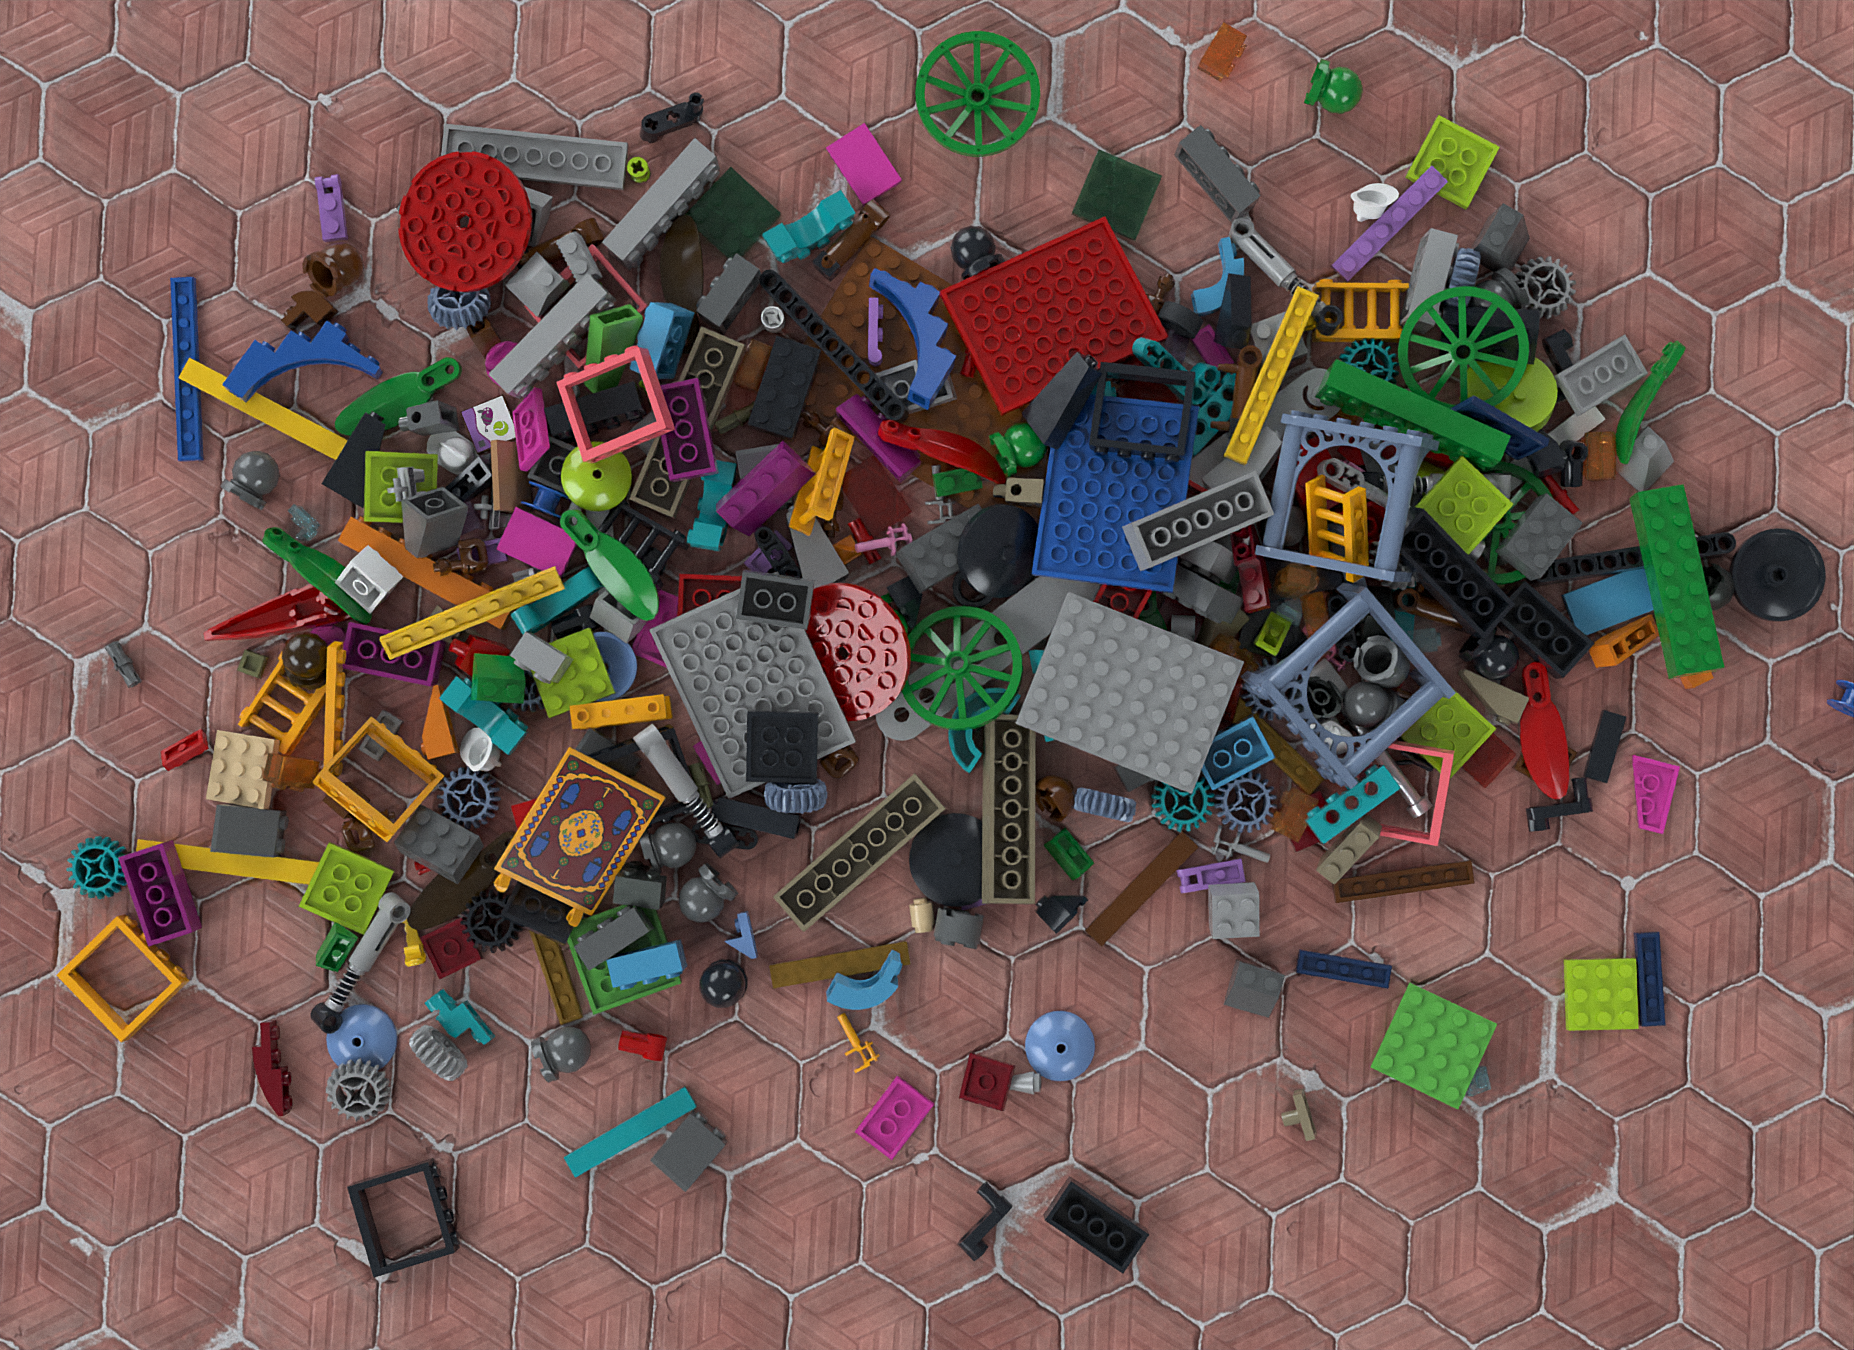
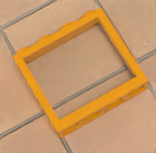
M371 716L318 773L313 783L383 840L388 842L439 784L444 775L436 769L435 765L429 764L423 759L417 750H412L407 746L400 736L391 733L383 723L380 724ZM366 734L428 783L425 789L394 824L331 774Z
M126 914L116 916L56 975L120 1042L129 1040L190 981L182 972L183 969L178 965L175 966L169 960L170 956L165 950L159 949L156 945L148 947L144 932L137 927V921L132 920ZM118 928L171 982L129 1025L75 970Z

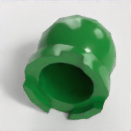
M1321 58L1310 82L1313 85L1310 92L1305 95L1304 104L1314 106L1315 102L1319 101L1322 108L1330 113L1343 114L1351 111L1362 97L1363 88L1361 80L1357 73L1345 67L1331 69L1329 67L1330 61Z
M1027 421L1013 424L1007 429L1004 436L999 432L989 435L991 446L995 444L998 450V454L995 457L1003 473L1007 474L1008 478L1017 474V466L1023 468L1035 466L1043 459L1047 452L1048 446L1042 443Z

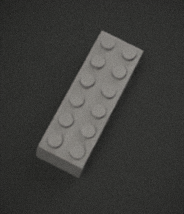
M694 138L602 241L608 253L629 271L632 267L636 268L643 260L642 256L646 251H651L659 242L657 239L662 233L666 234L678 215L681 217L686 213L689 208L688 204L693 199L696 200L704 192L703 187L708 182H713L720 173L718 171L720 167L716 156Z
M587 273L505 356L489 375L509 395L518 399L525 398L538 381H543L550 372L548 370L554 364L558 365L565 359L567 350L579 345L582 341L581 337L587 331L589 332L590 315L613 309L615 307L614 303L617 300L595 278Z
M1255 470L1122 526L1138 567L1142 571L1270 517L1274 513Z

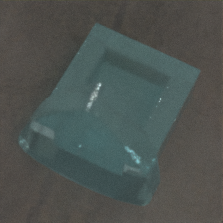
M1294 598L1282 603L1274 613L1298 627L1302 618L1300 599Z

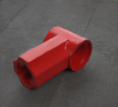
M623 1029L618 1050L639 1054L643 1058L653 1061H663L668 1038L659 1034H642Z

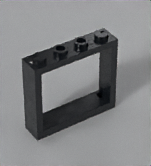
M1101 362L1100 371L1102 375L1097 384L1089 439L1090 450H1094V453H1101V455H1108V452L1117 453V456L1124 458L1138 455L1144 460H1155L1156 457L1165 458L1164 461L1169 463L1179 462V460L1185 461L1196 373L1192 371ZM1107 378L1186 386L1178 447L1098 439Z
M667 724L657 728L664 740L668 741L670 750L690 776L674 727ZM630 738L587 756L605 764L641 749L634 739ZM675 801L662 806L657 810L646 830L651 828L653 823L659 821L664 823L672 820L676 814L690 813V808L686 807L687 804H684L682 801Z
M433 1158L353 1182L347 1187L374 1278L453 1254L460 1248V1234L458 1231H455L452 1223L454 1222V1214L452 1209L448 1208L446 1202L448 1198L447 1190L444 1185L441 1186L439 1179L441 1171L438 1169L437 1163L434 1162ZM423 1171L445 1247L387 1264L365 1189Z

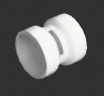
M769 306L762 311L761 321L768 332L778 333L784 328L785 318L781 309L776 306Z

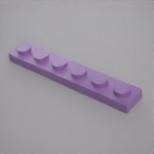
M1433 166L1429 167L1331 267L1348 282L1448 181Z

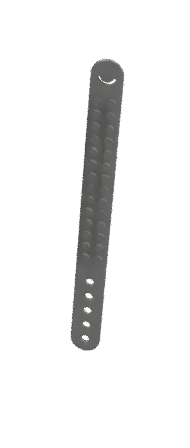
M1321 368L1308 370L1278 392L1262 429L1268 426L1272 431L1274 429L1277 430L1283 438L1286 424L1281 423L1283 413L1291 414V410L1312 415L1328 416V420L1337 414L1341 408L1334 405L1327 406L1315 397L1327 370ZM1305 386L1308 387L1306 393L1308 402L1316 407L1322 406L1324 410H1313L1305 404L1303 400V389ZM1228 432L1192 458L1189 480L1203 487L1202 478L1226 459L1224 453L1231 439L1227 438ZM1039 576L994 610L992 614L1000 618L1011 629L1023 655L1052 632L1067 592L1092 601L1101 584ZM980 621L961 636V652L983 625L984 621ZM991 626L974 650L983 652L1000 646L994 641V635L998 630ZM954 642L947 646L951 652L954 651ZM942 651L938 653L936 656H934L939 658H946ZM1009 651L985 659L977 666L1001 672L1013 662L1012 653ZM964 661L955 662L953 669H960ZM925 663L909 676L910 685L944 666ZM970 673L981 686L992 679L988 676ZM944 676L913 692L918 702L927 710H929L945 680ZM964 678L965 698H967L975 690ZM956 683L951 684L936 715L942 717L958 705ZM924 688H930L934 692V698L929 703H924L919 698V693ZM902 691L890 706L876 714V721L880 730L894 740L904 741L912 739L932 725L914 712L905 700ZM899 707H905L909 711V718L904 722H899L895 719L894 712Z

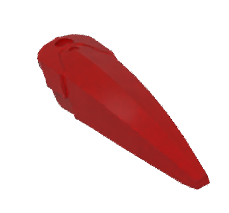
M309 584L300 589L295 588L211 627L203 635L205 641L262 638L299 632L316 627H328L353 618L320 590Z

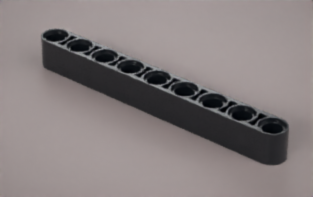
M769 269L762 272L759 279L762 288L890 420L898 423L906 421L909 417L907 405L804 298L776 271ZM776 277V284L769 287V280ZM792 293V299L788 303H784L785 295ZM803 309H807V316L799 319V313ZM818 325H823L821 334L815 335V328ZM838 341V348L831 352V343ZM850 357H853L854 364L851 367L846 368V360ZM869 373V381L866 384H862L861 377ZM884 389L886 392L885 397L882 400H877L876 395L878 391ZM901 406L900 415L893 417V408Z
M1728 532L1696 537L1697 544L1703 549V553H1699L1701 560L1725 556L1736 547L1735 537ZM1718 540L1725 543V550L1719 547ZM1640 546L1555 559L1544 573L1543 579L1538 578L1532 581L1527 577L1526 579L1530 585L1539 587L1645 568ZM1627 555H1631L1634 558V564H1630L1627 561ZM1604 558L1611 561L1612 568L1604 565ZM1581 562L1589 566V572L1582 570ZM1558 566L1566 569V576L1558 572Z

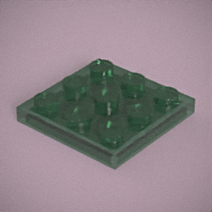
M1098 150L1071 215L1088 222H1093L1105 216L1113 232L1135 241L1162 175Z
M730 167L685 215L691 216L694 219L698 231L728 259L729 257L733 258L736 253L742 257L760 239L762 234L779 219L781 213L739 173Z

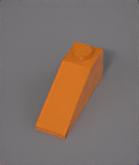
M1652 614L1631 622L1595 641V644L1589 649V653L1596 668L1618 665L1658 637V628Z
M443 685L433 686L422 734L421 750L423 755L427 756V759H437L460 753L448 705L439 699L444 693Z

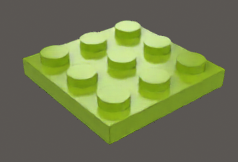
M1438 115L1405 178L1415 182L1429 167L1433 166L1448 181L1436 194L1466 210L1500 147Z
M366 451L364 521L403 523L401 501L396 502L395 493H388L387 488L394 487L393 478H398L397 468L413 467V469L424 470L425 479L424 482L416 483L417 492H428L437 489L438 454Z
M1460 456L1415 507L1423 508L1469 555L1512 507L1513 503L1469 461Z
M591 628L549 643L574 659L559 683L551 682L548 684L534 677L549 718L570 711V706L592 703L616 693Z
M1456 692L1450 699L1442 697L1400 737L1407 743L1455 751L1451 778L1496 728ZM1419 754L1441 773L1443 758Z
M329 842L298 907L364 935L395 870Z
M1635 958L1564 960L1566 1030L1639 1029Z

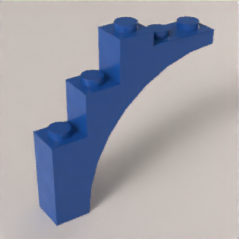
M874 268L870 275L869 287L887 298L899 310L914 336L918 353V368L910 386L907 400L929 410L954 368L956 356L950 350L939 347L946 336L948 323L942 318L932 316L939 303L940 291L932 285H926L922 282L918 284L917 288H914L908 282L900 281L892 277L888 272Z
M326 321L311 343V339L304 333L299 331L296 334L292 330L276 351L269 343L263 341L261 344L254 340L222 385L226 390L247 403L259 388L274 377L306 365L332 364L346 366L362 371L377 380L383 371L376 359L371 356L364 357L360 354L361 350L350 342L346 345L350 339L345 333L347 330L337 322L331 324Z

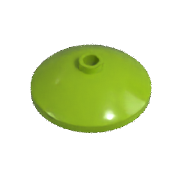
M599 441L591 442L593 448L605 443ZM577 446L568 454L561 470V482L568 498L578 507L594 512L606 511L621 503L628 494L632 481L629 462L622 452L595 463L583 462ZM596 470L602 474L599 479L593 477V472Z

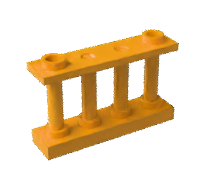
M1332 279L1319 280L1312 287V292H1321V301H1324L1326 305H1330V292H1344V326H1342V329H1338L1332 336L1322 335L1316 328L1312 333V342H1360L1365 338L1367 342L1370 339H1375V343L1380 341L1384 343H1399L1403 330L1402 326H1400V293H1404L1409 288V283H1402V280L1397 279L1389 280L1388 283H1333ZM1354 292H1367V326H1365V329H1356L1354 325ZM1377 292L1390 293V326H1388V329H1379V326H1377ZM1325 318L1326 322L1330 323V318Z
M834 427L830 430L825 450L815 446L811 447L806 464L816 474L799 489L788 527L810 536L816 516L827 521L833 518L854 436Z
M1321 474L1306 483L1309 554L1369 566L1366 488L1358 486L1342 494L1326 488L1325 475ZM1326 499L1342 503L1343 515L1327 510ZM1327 520L1343 525L1344 536L1328 531ZM1328 541L1344 546L1345 557L1329 552ZM1346 573V580L1352 583L1364 577Z
M281 652L278 657V664L251 705L245 707L239 716L241 720L238 725L249 727L251 723L275 739L280 740L279 752L284 755H291L325 704L326 684L310 694L298 686L297 688L294 687L283 677L285 666ZM277 684L304 701L306 706L301 713H295L270 696ZM264 704L291 721L292 727L288 732L283 733L257 716Z
M664 694L570 706L572 729L585 730L673 719L670 696H664Z

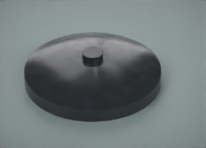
M996 504L980 510L969 520L959 540L957 557L961 574L971 588L989 597L1004 598L1018 593L1033 580L1035 576L1032 575L1039 528L1034 518L1016 506Z
M1782 528L1761 531L1746 539L1736 550L1729 571L1735 583L1733 594L1738 603L1751 615L1771 622L1788 621L1806 614L1821 597L1826 580L1824 561L1816 546L1802 534Z
M945 814L934 818L915 836L909 854L910 871L918 888L929 899L950 907L967 906L982 899L981 820L967 814Z

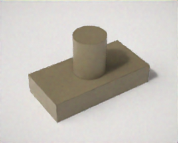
M1304 1089L1295 1090L1293 1099L1296 1110L1281 1113L1283 1124L1287 1127L1301 1123L1306 1141L1316 1138L1317 1132Z

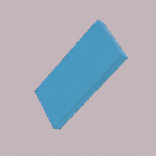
M1645 569L1622 572L1561 595L1571 622L1585 635L1654 610Z

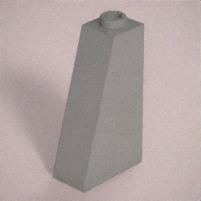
M1266 426L1260 431L1245 466L1226 458L1202 478L1203 487L1210 490L1255 470L1260 481H1262L1280 455L1283 441L1282 436L1277 430L1274 429L1272 431Z
M794 505L788 509L789 512L786 513V521L788 526L790 523ZM816 518L810 536L788 527L801 578L815 580L814 588L825 584L840 583L849 577L848 570Z

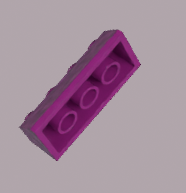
M858 394L854 395L836 408L837 416L901 483L921 465L919 460L921 455L916 450L883 441L878 436L877 431L881 422L887 419L881 413L876 414L871 409L873 404L865 396L861 398Z
M782 441L716 503V512L732 528L750 536L758 526L762 525L803 487L816 472Z

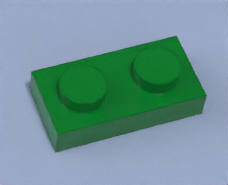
M963 468L932 474L936 497L983 488L981 476Z

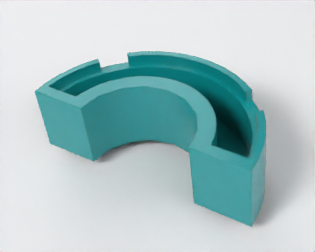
M839 190L821 200L819 205L806 216L788 225L780 223L764 232L762 237L777 261L786 263L797 257L802 260L811 254V250L816 247L819 249L824 248L831 242V237L840 230H845L853 224L852 218L856 212L843 192Z
M716 460L719 473L701 477V480L704 481L703 497H699L697 511H700L699 518L694 519L693 530L689 529L687 543H690L691 547L720 552L721 548L719 545L723 546L729 524L716 512V503L735 485L736 463Z
M456 676L439 699L456 713L467 718L491 738V742L507 755H512L529 733V726L519 720L520 716L513 710L508 708L506 711L501 707L502 702L471 700L472 680L468 677L463 680Z
M1004 688L984 689L995 703L1001 699L1006 691ZM977 692L965 698L967 718L977 716L990 709ZM1017 693L1013 702L1002 714L1009 715L1021 695ZM958 707L951 719H959ZM972 729L948 730L949 746L955 760L966 772L970 773L982 755L972 740Z

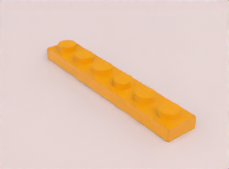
M338 641L332 642L327 647L324 767L343 747V740H340V732L344 727L341 709H343L345 704L342 686L345 684L346 675L342 671L343 664L346 661V650H343V642ZM342 762L331 772L336 778L342 774Z

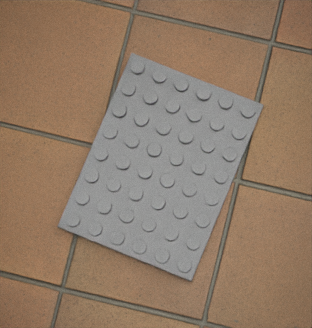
M740 589L650 629L651 635L728 799L765 783L746 782L747 711L818 712L817 759L856 742L805 629L736 619Z
M1067 592L1015 724L1192 794L1244 662Z

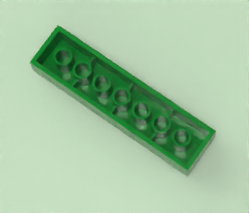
M1338 359L1325 372L1315 395L1316 398L1320 399L1321 403L1327 406L1334 405L1339 407L1343 413L1351 416L1357 415L1363 418V421L1366 423L1377 424L1382 427L1398 428L1397 433L1407 434V430H1413L1433 435L1432 440L1439 441L1438 451L1431 450V452L1443 453L1454 462L1460 456H1463L1480 473L1488 472L1501 461L1511 437L1506 433Z
M1684 484L1635 493L1629 500L1668 678L1674 679L1709 673L1725 668Z

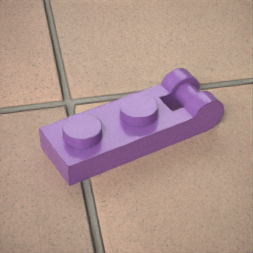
M339 174L331 175V178L315 177L323 241L330 242L348 239L342 184ZM333 187V193L326 194V188Z
M869 298L868 359L870 365L876 367L882 363V353L878 350V342H883V328H878V319H883V305H879L878 298Z
M1240 858L1176 870L1177 876L1181 879V893L1208 889V885L1246 882ZM1196 874L1197 883L1191 884L1189 876Z

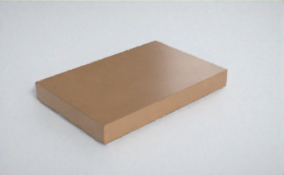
M492 440L491 460L494 511L514 512L515 507L532 513V508L521 503V501L532 504L531 484H529L531 480L528 478L530 469L526 472L519 468L516 442Z

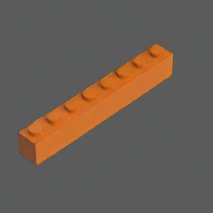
M359 516L358 519L350 517L337 540L359 553L369 545L385 561L395 567L403 577L457 606L490 593L494 589L484 582H481L480 585L472 581L474 577L469 574H463L462 571L460 574L451 571L444 576H440L439 572L434 573L433 563L438 562L431 559L433 557L432 554L423 558H416L405 549L404 539L400 538L397 541L391 538L393 533L382 527L379 530L371 527L372 522L364 521L362 516ZM516 609L486 622L505 630L512 618L510 615Z

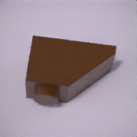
M483 316L482 322L476 321L475 326L468 325L466 328L471 340L485 359L490 349L502 342L487 316Z

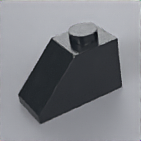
M907 576L886 588L912 630L916 626L923 594L918 592L910 577Z
M1051 894L1048 898L1044 895L1035 904L1037 908L1034 911L1057 934L1078 913L1077 908L1080 905L1083 906L1088 899L1084 895Z

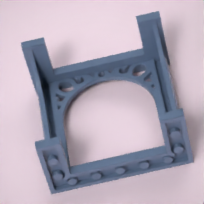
M1291 410V414L1283 413L1281 423L1286 424L1270 502L1274 515L1267 518L1263 543L1256 546L1255 554L1391 582H1411V572L1396 569L1418 470L1429 451H1438L1439 441L1432 440L1433 435L1419 431L1407 430V434L1397 433L1398 428L1383 426V430L1374 429L1375 424L1360 422L1359 426L1351 425V420L1337 418L1336 422L1327 421L1328 416L1312 415ZM1323 430L1326 435H1333L1332 441L1328 442L1325 440V435L1322 432ZM1313 431L1318 435L1320 440L1318 447L1314 448L1309 445L1307 441V434ZM1350 437L1355 438L1352 444L1349 442ZM1381 441H1384L1376 450L1371 449V442L1379 444ZM1301 444L1306 450H1308L1306 456H1301V453L1303 451V449H1301ZM1394 445L1397 449L1395 456L1389 460L1382 459V451L1387 446ZM1353 446L1362 449L1379 463L1386 476L1388 500L1374 567L1300 553L1299 550L1284 548L1298 477L1306 463L1317 453L1327 448ZM1398 462V466H1394L1395 473L1391 472L1389 470V465H1393Z
M1342 583L1337 590L1348 602L1284 660L1258 674L1246 671L1241 678L1245 682L1243 684L1244 688L1251 695L1255 694L1258 698L1261 696L1264 700L1269 699L1273 704L1272 710L1280 718L1284 716L1289 722L1287 727L1295 735L1299 734L1304 739L1301 742L1309 752L1312 753L1314 751L1319 758L1314 761L1319 767L1317 769L1318 773L1325 780L1329 779L1332 783L1336 782L1340 787L1344 785L1352 789L1358 783L1355 777L1442 697L1450 699L1456 692L1367 587ZM1370 613L1416 667L1409 675L1420 686V689L1371 732L1352 737L1336 735L1322 727L1314 718L1307 700L1308 679L1320 657ZM1299 675L1302 677L1300 683L1291 681L1293 678L1297 680ZM1295 687L1300 690L1301 694L1297 699L1290 700L1285 697V691L1288 688ZM1300 703L1303 706L1302 712L1298 713L1299 709L1291 705ZM1311 723H1315L1314 729L1310 728ZM1328 737L1333 741L1331 746H1329L1328 742H1325V739ZM1340 742H1345L1347 753L1345 757L1340 759L1336 754V749ZM1359 742L1360 746L1356 747L1357 751L1354 752L1353 743Z

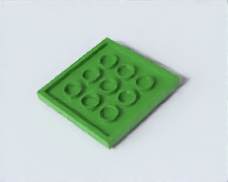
M621 905L582 919L579 925L573 928L567 940L593 1015L682 983L680 976L666 979V975L660 976V979L656 982L643 985V981H639L632 988L620 990L619 986L614 988L612 986L606 960L591 970L587 969L574 948L579 943L577 939L588 931L593 930L594 933L599 930L597 926L608 918L617 919L619 917L617 912L628 905ZM642 908L653 924L654 929L614 955L668 942L657 910Z
M1409 983L1371 1068L1451 1107L1459 1109L1497 1023Z

